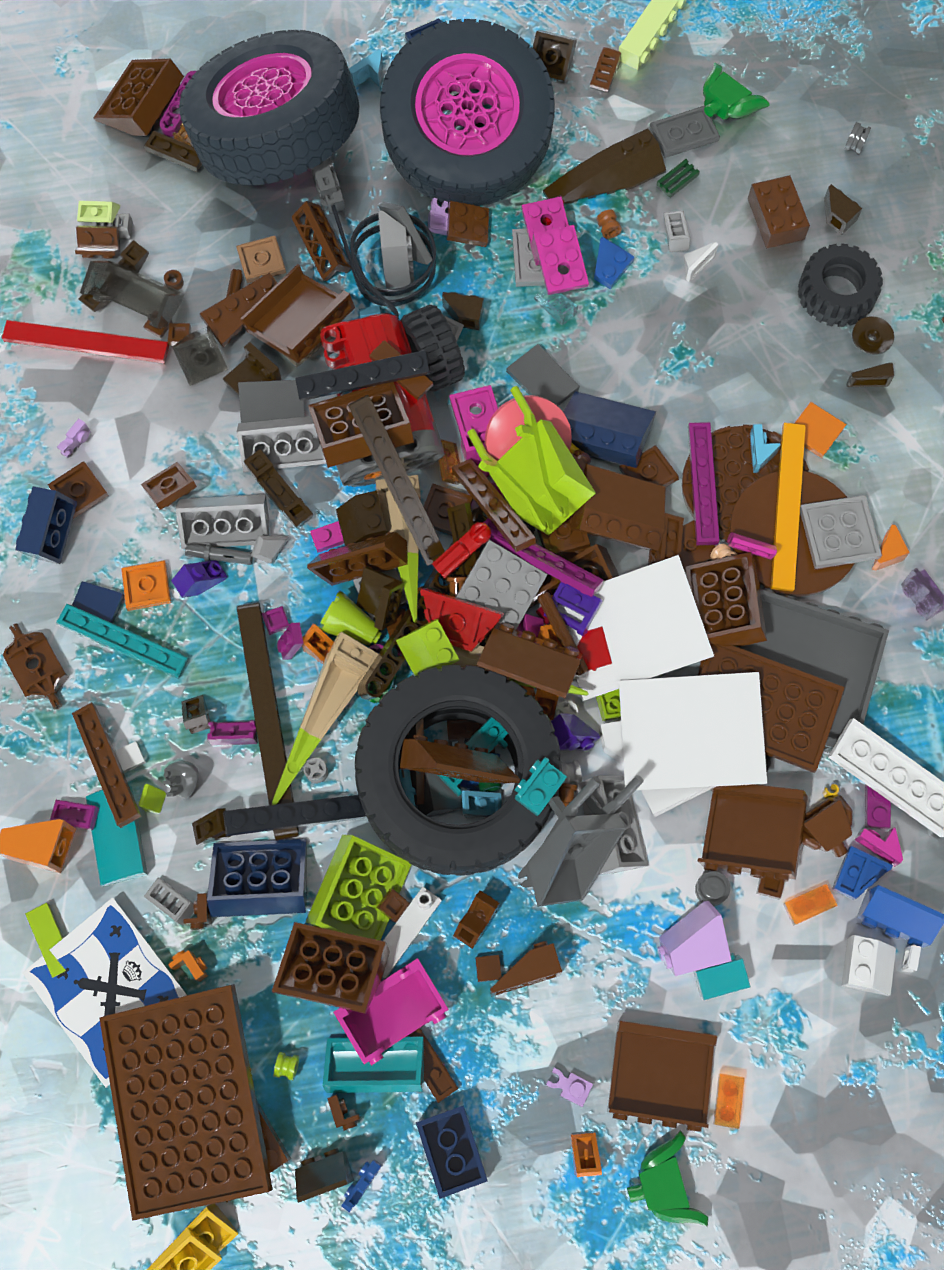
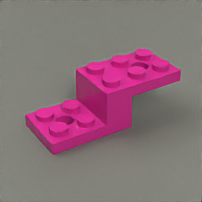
M562 197L523 204L521 210L535 265H540L547 295L588 287L589 281L575 227L568 224ZM547 217L552 223L545 226L540 220ZM564 265L569 269V272L561 274L558 271V267Z
M491 385L449 395L461 436V449L464 459L466 461L471 458L477 467L482 460L467 432L475 429L485 447L487 425L492 415L498 409ZM479 407L482 411L479 414H472L470 409ZM482 471L486 478L490 475L489 472ZM491 482L500 495L505 498L497 484Z

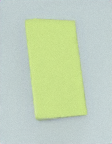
M79 201L77 221L113 223L120 205L106 201Z

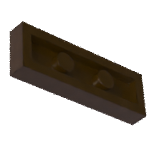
M153 131L144 145L147 152L195 172H198L202 166L194 147L156 131Z

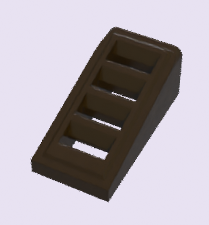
M886 363L851 373L847 381V387H888L894 377L893 363Z

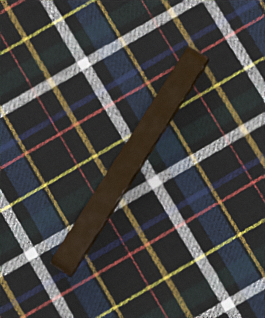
M479 506L473 509L472 517L474 524L489 519L484 516L483 510ZM459 567L448 577L459 576ZM436 569L433 570L422 587L446 595L450 591L449 581ZM438 577L443 580V586L439 583ZM420 592L417 599V612L420 614L421 620L417 619L415 623L410 608H408L359 683L358 694L362 699L370 700L381 696L401 667L405 657L396 640L404 636V629L410 633L428 623L424 613L426 609L424 597L421 596ZM392 647L397 649V657L393 655ZM381 665H383L386 669L385 675H383L380 671ZM369 683L374 687L373 694L368 690Z
M258 601L237 605V614L269 805H272L287 763L263 616ZM291 784L277 804L294 803ZM298 827L273 830L276 841L299 836Z

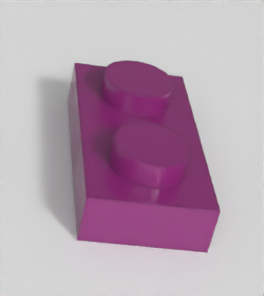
M300 622L291 623L277 642V648L279 653L282 654V660H291L303 645Z
M865 784V828L890 829L891 802Z

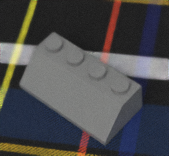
M378 211L386 289L407 286L414 282L411 236H406V227L384 211Z
M311 416L238 423L237 438L243 472H250L243 461L260 449L272 462L275 469L326 464Z
M266 494L179 499L176 506L181 549H185L188 543L203 546L211 544L212 547L254 545L257 536H269Z
M596 776L601 780V784L591 795L596 798L601 807L605 806L625 788L624 776ZM592 778L577 783L579 792ZM632 795L614 813H618L628 828L622 834L599 874H614L649 866ZM584 802L582 804L584 816L594 815Z

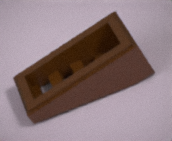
M603 47L590 82V87L605 92L609 91L620 64V51ZM597 78L606 80L607 83H606V82H603V81H600V80H597Z

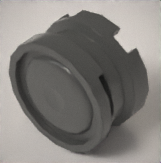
M856 122L844 149L847 151L853 150L860 155L871 127L865 128L861 126V123Z
M718 871L705 873L698 879L695 885L697 899L701 903L709 901L713 906L720 905L730 894L729 880Z

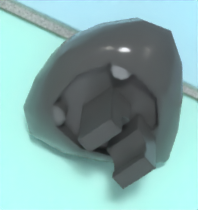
M176 761L164 769L165 781L163 783L171 788L170 792L166 793L167 797L179 795L184 799H188L192 795L198 782V769L193 763Z

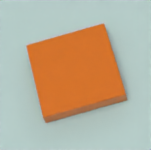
M812 402L808 404L794 423L805 425L804 447L820 458L824 457L847 425Z
M165 560L121 568L127 611L171 603Z

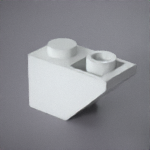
M621 721L601 724L599 733L603 752L624 765Z

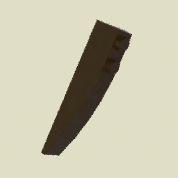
M648 128L580 163L546 187L543 193L547 199L562 197L565 205L577 202L580 198L588 197L590 199L595 198L598 194L607 192L608 195L615 193V190L623 188L625 190L633 189L666 173L659 143Z

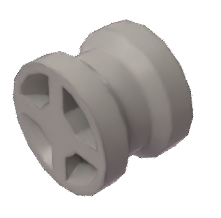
M317 757L310 758L304 764V774L311 783L318 784L325 781L328 776V768L322 759Z

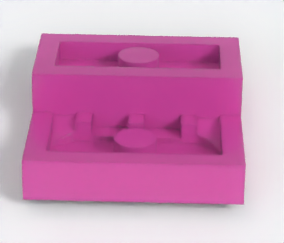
M733 532L729 534L727 539L729 547L751 552L764 558L772 559L777 552L775 545Z

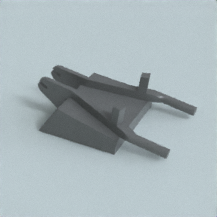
M636 775L615 799L603 807L591 795L601 784V780L596 776L587 783L566 807L558 796L550 799L549 805L558 816V820L542 846L518 875V879L527 877V880L520 884L522 887H533L537 907L582 901L622 834L628 828L618 813H614L644 782L641 776ZM584 802L594 814L576 816L579 807Z

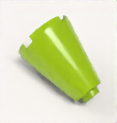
M339 591L318 627L323 632L335 636L343 632L367 646H370L371 642L376 644L382 633L374 627L375 621L346 594Z

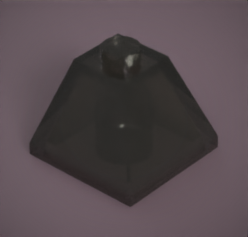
M208 326L188 334L172 346L189 386L228 370L212 331Z

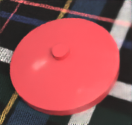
M525 395L524 398L533 412L536 422L538 423L541 419L552 422L570 451L571 428L563 411L548 399L534 395ZM514 398L505 402L495 411L486 428L485 449L496 461L522 438L517 436L515 428L519 425H525L524 415Z

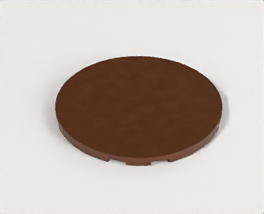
M753 425L727 426L711 432L719 539L727 542L729 536L731 514L741 494L757 479L769 473L779 471L781 446L777 454L758 473H753L750 432ZM763 429V432H766L767 435L766 444H781L782 435ZM689 454L682 473L681 487L684 502L694 518ZM803 458L802 471L808 472L809 468L807 466L805 459Z
M779 471L769 473L757 479L741 494L731 514L729 534L733 532L774 545ZM802 471L800 506L848 498L829 480L817 474ZM801 514L799 515L795 590L793 592L771 589L773 558L768 559L752 554L757 565L759 583L764 588L770 589L775 593L794 595L795 597L815 595L832 588L848 574L855 564L850 563L815 569ZM732 548V550L736 552L737 555L748 553L736 548Z

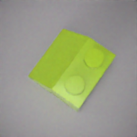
M434 619L396 640L415 676L423 670L434 667L441 669L442 666L452 665L459 661L438 619Z

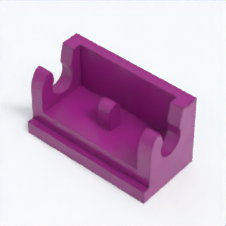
M255 720L245 722H208L210 733L207 734V740L212 746L257 744Z

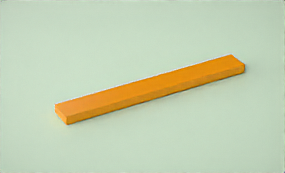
M785 422L782 425L774 545L777 548V552L772 562L771 589L793 592L795 590L805 425Z

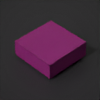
M283 606L262 613L269 635L288 628L289 623Z

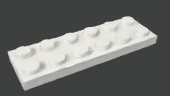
M850 719L828 758L940 837H944V782L856 719Z

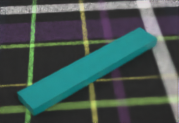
M70 604L65 605L56 622L61 627L179 679L189 660L186 656Z

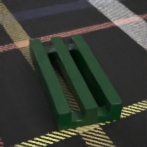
M687 159L683 160L657 181V186L670 198L699 176L700 171L698 169L695 170L693 164L689 165ZM689 172L691 173V174L688 175L686 178H684L681 182H679L676 186H674L671 190L668 189V188H670L673 184H675V183H677L678 181H680L681 178L684 177L687 173H689Z

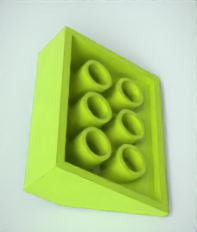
M342 834L305 923L319 928L381 941L389 918L376 907L389 889H394L400 894L411 864L354 835Z

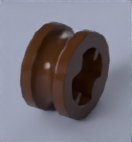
M169 270L165 273L164 282L169 290L177 291L183 287L184 281L179 271ZM175 278L177 281L173 283L171 279Z

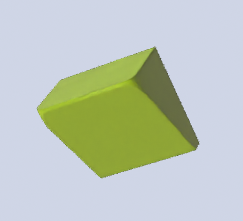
M145 784L138 805L145 811L159 814L166 792L150 784Z

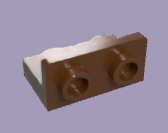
M79 225L76 227L78 248L75 249V254H81L83 258L102 255V258L110 259L120 252L119 227Z

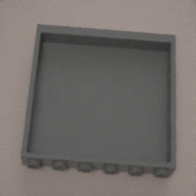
M760 589L767 641L740 645L739 648L845 687L823 751L830 754L850 719L854 718L861 724H864L889 630L876 623L868 624L862 622L858 617L840 615L836 610L818 608L814 603L797 601L792 596L775 594L770 589Z

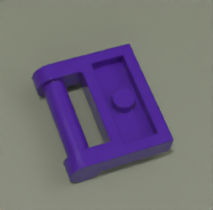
M562 582L552 597L556 607L560 604L584 617L582 622H579L559 611L565 624L577 630V634L585 636L594 616L603 602L602 599L594 595L590 597Z

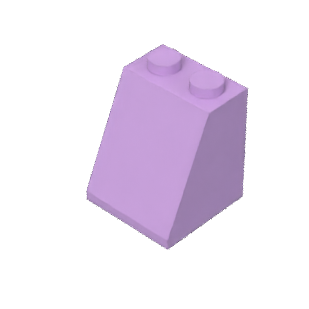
M709 901L700 904L659 937L661 946H658L657 950L660 960H664L666 968L671 969L675 976L732 961L722 916Z

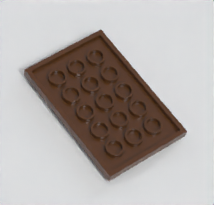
M711 644L714 656L705 660L700 676L759 672L765 754L815 773L845 687L733 645Z

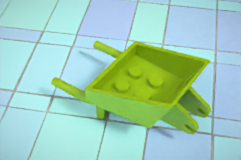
M514 386L510 391L524 415L525 424L519 425L515 430L517 436L522 438L496 461L487 453L475 429L469 430L467 434L482 460L478 467L482 471L489 472L518 517L545 534L550 535L596 493L552 422L541 419L537 423L519 387Z

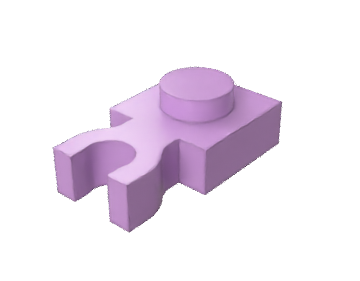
M433 198L431 202L432 210L428 214V229L430 232L447 235L448 213H445L448 207L447 201H444L442 207L437 204V199Z
M78 418L65 434L67 438L57 446L63 456L69 458L74 448H78L88 439L90 430L86 423Z
M553 1068L552 1073L558 1075L559 1081L555 1084L547 1081L546 1085L551 1088L562 1089L561 1097L583 1107L593 1084L573 1073H570L569 1077L566 1078L560 1070Z

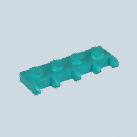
M490 717L465 744L469 745V750H474V747L488 749V753H490L497 744L503 749L508 746L503 740L508 733L500 723ZM437 775L457 796L462 794L457 785L463 779Z

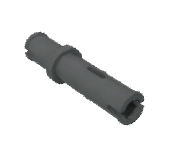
M188 543L185 548V556L202 558L205 561L216 560L251 565L253 557H251L252 552L212 547L211 544L203 546Z

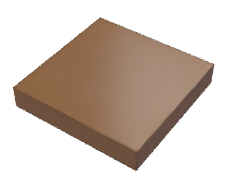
M276 236L236 246L247 283L254 282L261 275L264 276L268 273L272 276L286 273Z

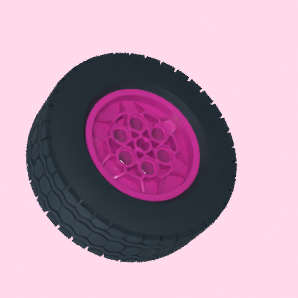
M461 19L449 20V24H447V21L435 24V28L431 26L421 31V35L419 33L409 40V43L407 42L399 50V53L392 60L384 78L380 97V115L384 143L389 157L400 175L409 185L427 198L430 197L432 200L436 198L439 203L447 201L449 204L450 201L475 206H485V203L489 205L499 202V199L503 200L517 192L534 176V173H536L544 160L549 147L555 113L552 82L543 61L539 58L536 51L521 36L518 38V34L509 29L505 31V27L496 23L491 25V22L480 19L479 22H476V19H464V22ZM478 89L480 92L472 93L470 90ZM456 91L459 95L452 96L450 93ZM489 104L492 108L485 109L483 106ZM444 110H450L452 113L449 115H445L442 112ZM477 123H483L485 126L479 128L475 125ZM461 125L464 129L459 131L455 127Z
M286 30L274 31V34L269 32L261 34L260 37L257 35L248 38L247 42L243 40L234 44V47L230 46L221 51V54L218 53L210 59V62L207 61L191 77L182 92L179 103L182 123L205 169L222 181L238 185L239 183L240 185H252V183L253 185L265 184L266 181L268 184L280 181V178L285 180L294 177L295 173L299 175L308 171V167L312 169L321 163L320 160L325 161L332 156V152L335 153L342 146V143L344 144L350 137V134H352L356 127L360 110L357 92L340 48L330 38L306 30H288L287 32Z

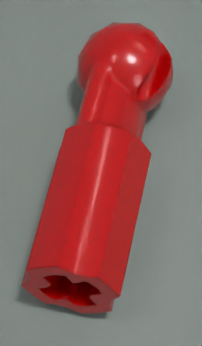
M475 523L466 534L449 547L432 565L446 579L482 544L488 542L491 537V529L486 523Z

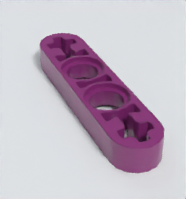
M195 70L186 74L160 120V128L165 136L173 137L177 135L183 125L180 114H174L173 111L179 108L182 92L188 81L196 73Z

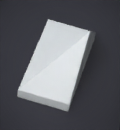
M716 242L684 254L685 275L688 282L715 257L718 248Z

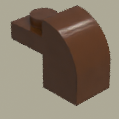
M479 890L469 910L459 922L453 936L473 949L493 919L500 903Z

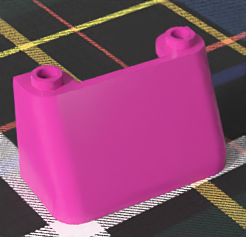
M417 958L379 983L366 1014L339 1008L333 1013L363 1064L369 1062L373 1065L384 1058L382 1052L430 1021L436 1024L446 1018L445 1012L449 1009Z

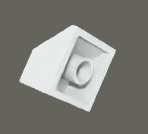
M857 935L847 938L841 986L890 996L896 947L880 940Z

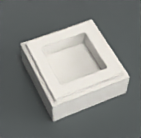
M136 741L115 751L125 773L146 763Z
M911 945L905 948L902 971L909 973L917 971L921 951L920 946Z

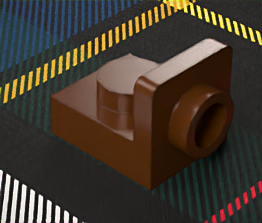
M207 893L197 894V900L194 901V914L197 915V918L183 919V924L190 926V930L205 929V925H212V917L207 903Z
M339 1095L327 1098L336 1128L342 1126L343 1131L358 1126L356 1121L361 1119L360 1114L345 1118L344 1114L348 1113L344 1098L339 1099Z

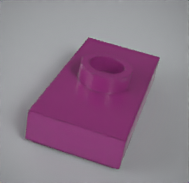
M56 799L50 820L61 819L73 827L93 830L99 807Z

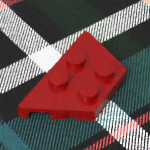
M422 588L420 591L421 596L424 597L426 606L424 613L428 623L438 619L451 645L467 651H474L504 616L502 612L427 588Z

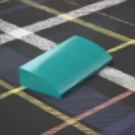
M128 783V785H129V787H130V790H131V792H132V795H133L132 786ZM103 790L86 796L87 805L99 807L95 826L91 831L100 885L106 886L147 876L138 819L120 828L115 822Z
M405 1037L382 1052L384 1058L373 1065L369 1062L363 1064L349 1038H327L323 1076L324 1090L326 1093L423 1092L424 1038Z

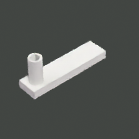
M425 887L420 889L383 940L387 943L390 951L383 974L385 979L442 902L440 898Z

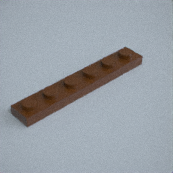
M471 458L452 466L453 474L515 552L536 544L535 536Z
M91 702L73 712L72 715L117 826L122 828L142 816L98 710Z

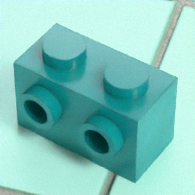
M730 953L732 960L730 962L693 971L699 994L703 1000L751 987L744 961L739 955Z

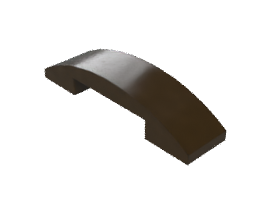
M133 240L121 252L120 256L122 259L96 287L91 284L78 300L93 312L105 307L131 283L145 263L149 252Z
M261 449L243 461L264 492L296 528L313 516L311 510L292 491Z

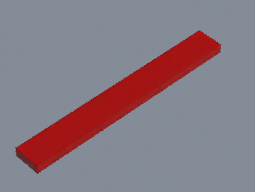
M10 320L6 321L2 334V340L9 343L165 364L169 344L165 341Z

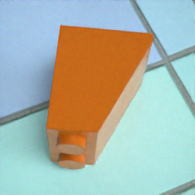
M61 819L3 828L0 832V855L9 860L61 873L76 828Z

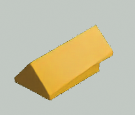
M216 1203L211 1204L188 1225L147 1270H211L222 1260L220 1251L238 1235V1232Z

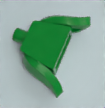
M718 63L713 64V69L703 85V96L705 97L704 112L708 117L716 114L723 120L730 117L740 119L770 105L765 97L752 95L750 90L727 73L722 72L721 65Z
M680 1130L672 1139L658 1146L644 1157L641 1162V1171L638 1172L641 1184L627 1187L631 1203L645 1199L648 1210L652 1211L655 1217L669 1223H694L708 1227L709 1217L699 1210L689 1208L677 1159L674 1156L682 1148L686 1140L685 1135Z

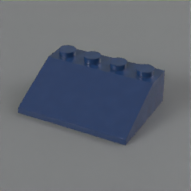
M575 391L563 411L570 424L571 442L577 448L591 457L637 468L656 411Z
M290 839L213 843L207 895L211 917L306 913L307 840Z

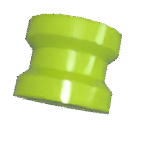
M279 1052L275 1063L274 1077L286 1076L288 1080L293 1081L298 1069L299 1056L293 1055L291 1057L286 1056L284 1052Z

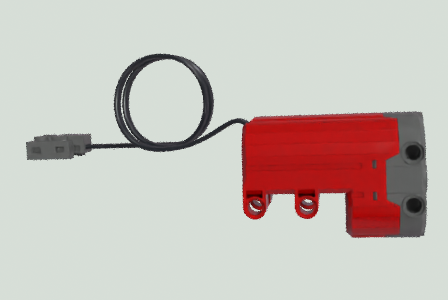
M331 158L325 161L320 160L321 163L311 169L323 211L328 210L329 214H334L356 285L367 300L376 305L386 306L394 314H375L324 327L321 330L320 336L322 346L325 349V362L327 366L333 369L372 362L369 355L384 340L401 355L410 354L412 350L404 326L399 321V313L395 306L414 301L430 287L436 272V246L434 238L428 227L420 219L408 214L413 224L426 234L425 236L417 230L423 243L429 250L432 261L425 273L407 286L396 289H381L373 286L362 272L356 254L363 241L371 235L380 232V225L371 227L362 233L357 240L356 238L366 226L379 220V213L365 218L356 226L351 236L350 253L337 213L345 210V205L336 173L333 172V163ZM426 281L419 290L404 298L388 300L384 297L408 293ZM365 289H367L368 291H370L374 296H372L371 294H369ZM328 337L336 338L333 342L326 341ZM332 353H337L339 355L337 358L334 359L329 357ZM395 381L394 385L409 419L414 440L413 443L395 448L408 474L432 465L442 458L445 453L426 393L419 400H416ZM372 455L336 465L343 486H366L375 484L376 480L384 479Z

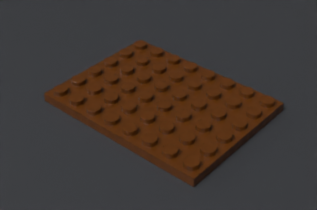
M235 984L99 1017L132 1221L272 1191L273 1187Z

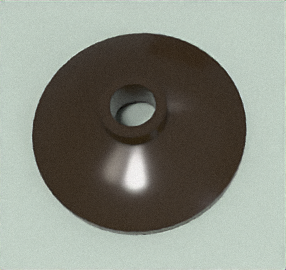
M865 317L855 324L852 330V339L856 347L861 351L877 355L886 352L892 346L894 331L887 321L879 317Z

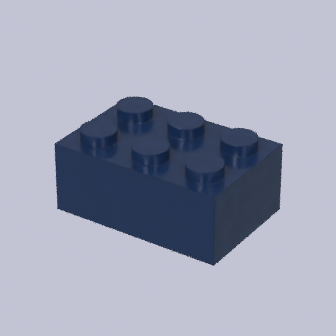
M33 486L28 496L26 512L22 517V527L16 539L15 550L37 560L61 564L77 501L58 491Z
M464 1105L416 1122L439 1199L488 1182Z

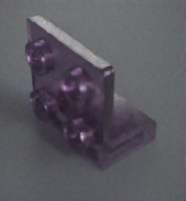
M918 568L912 570L901 584L902 590L913 601L917 612L924 616L927 621L944 611V595L925 569L921 572Z

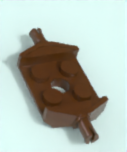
M17 623L13 624L14 627L11 625L9 629L15 638L5 648L3 657L24 696L28 700L47 698L54 710L59 709L58 706L62 707L63 704L60 702L57 692L69 677L64 672L49 645L47 637L42 632L24 634ZM32 659H38V666L34 669H29L28 663Z

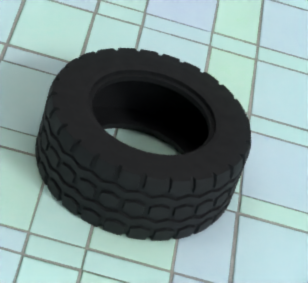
M445 665L441 669L436 667L418 672L417 676L412 675L397 684L395 689H390L379 700V704L372 709L367 717L366 724L359 735L358 747L355 753V781L359 799L370 825L381 841L397 856L420 869L442 875L451 874L456 876L472 875L492 870L511 861L524 851L545 825L552 811L549 802L541 813L536 816L514 799L518 794L515 791L518 784L515 783L514 789L507 801L491 816L471 824H446L427 817L410 802L402 788L398 770L401 769L400 763L404 739H406L410 730L421 719L424 718L425 730L436 723L456 719L473 721L483 725L492 717L508 733L503 740L508 744L507 749L512 757L515 774L520 778V782L522 779L528 781L532 775L529 771L537 759L542 762L545 757L549 759L548 762L562 772L560 746L554 734L555 730L547 714L543 713L544 709L532 695L529 696L527 690L513 680H507L506 676L491 670L488 672L482 667L466 665V667ZM559 789L556 791L553 797L558 796Z

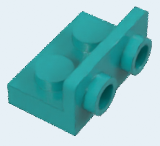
M546 757L542 762L537 759L529 770L532 775L528 781L522 779L515 788L518 794L514 799L536 816L541 813L567 778L565 774L551 765Z

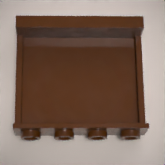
M297 264L241 317V320L249 334L299 363L321 342V330L326 326L340 323L355 309L350 293L343 290L340 294H337L304 275L300 265Z
M755 784L716 786L710 789L713 793L702 858L697 860L704 867V870L718 871V869L727 870V873L733 875H741V872H746L755 878H765V875L774 876L775 880L788 882L789 879L796 880L808 800L806 792L799 789Z
M618 1021L607 1112L613 1113L612 1118L627 1121L628 1116L638 1117L637 1122L652 1124V1119L662 1121V1126L677 1128L678 1123L687 1125L686 1130L701 1132L702 1127L709 1128L707 1115L714 1046L717 1044V1036Z

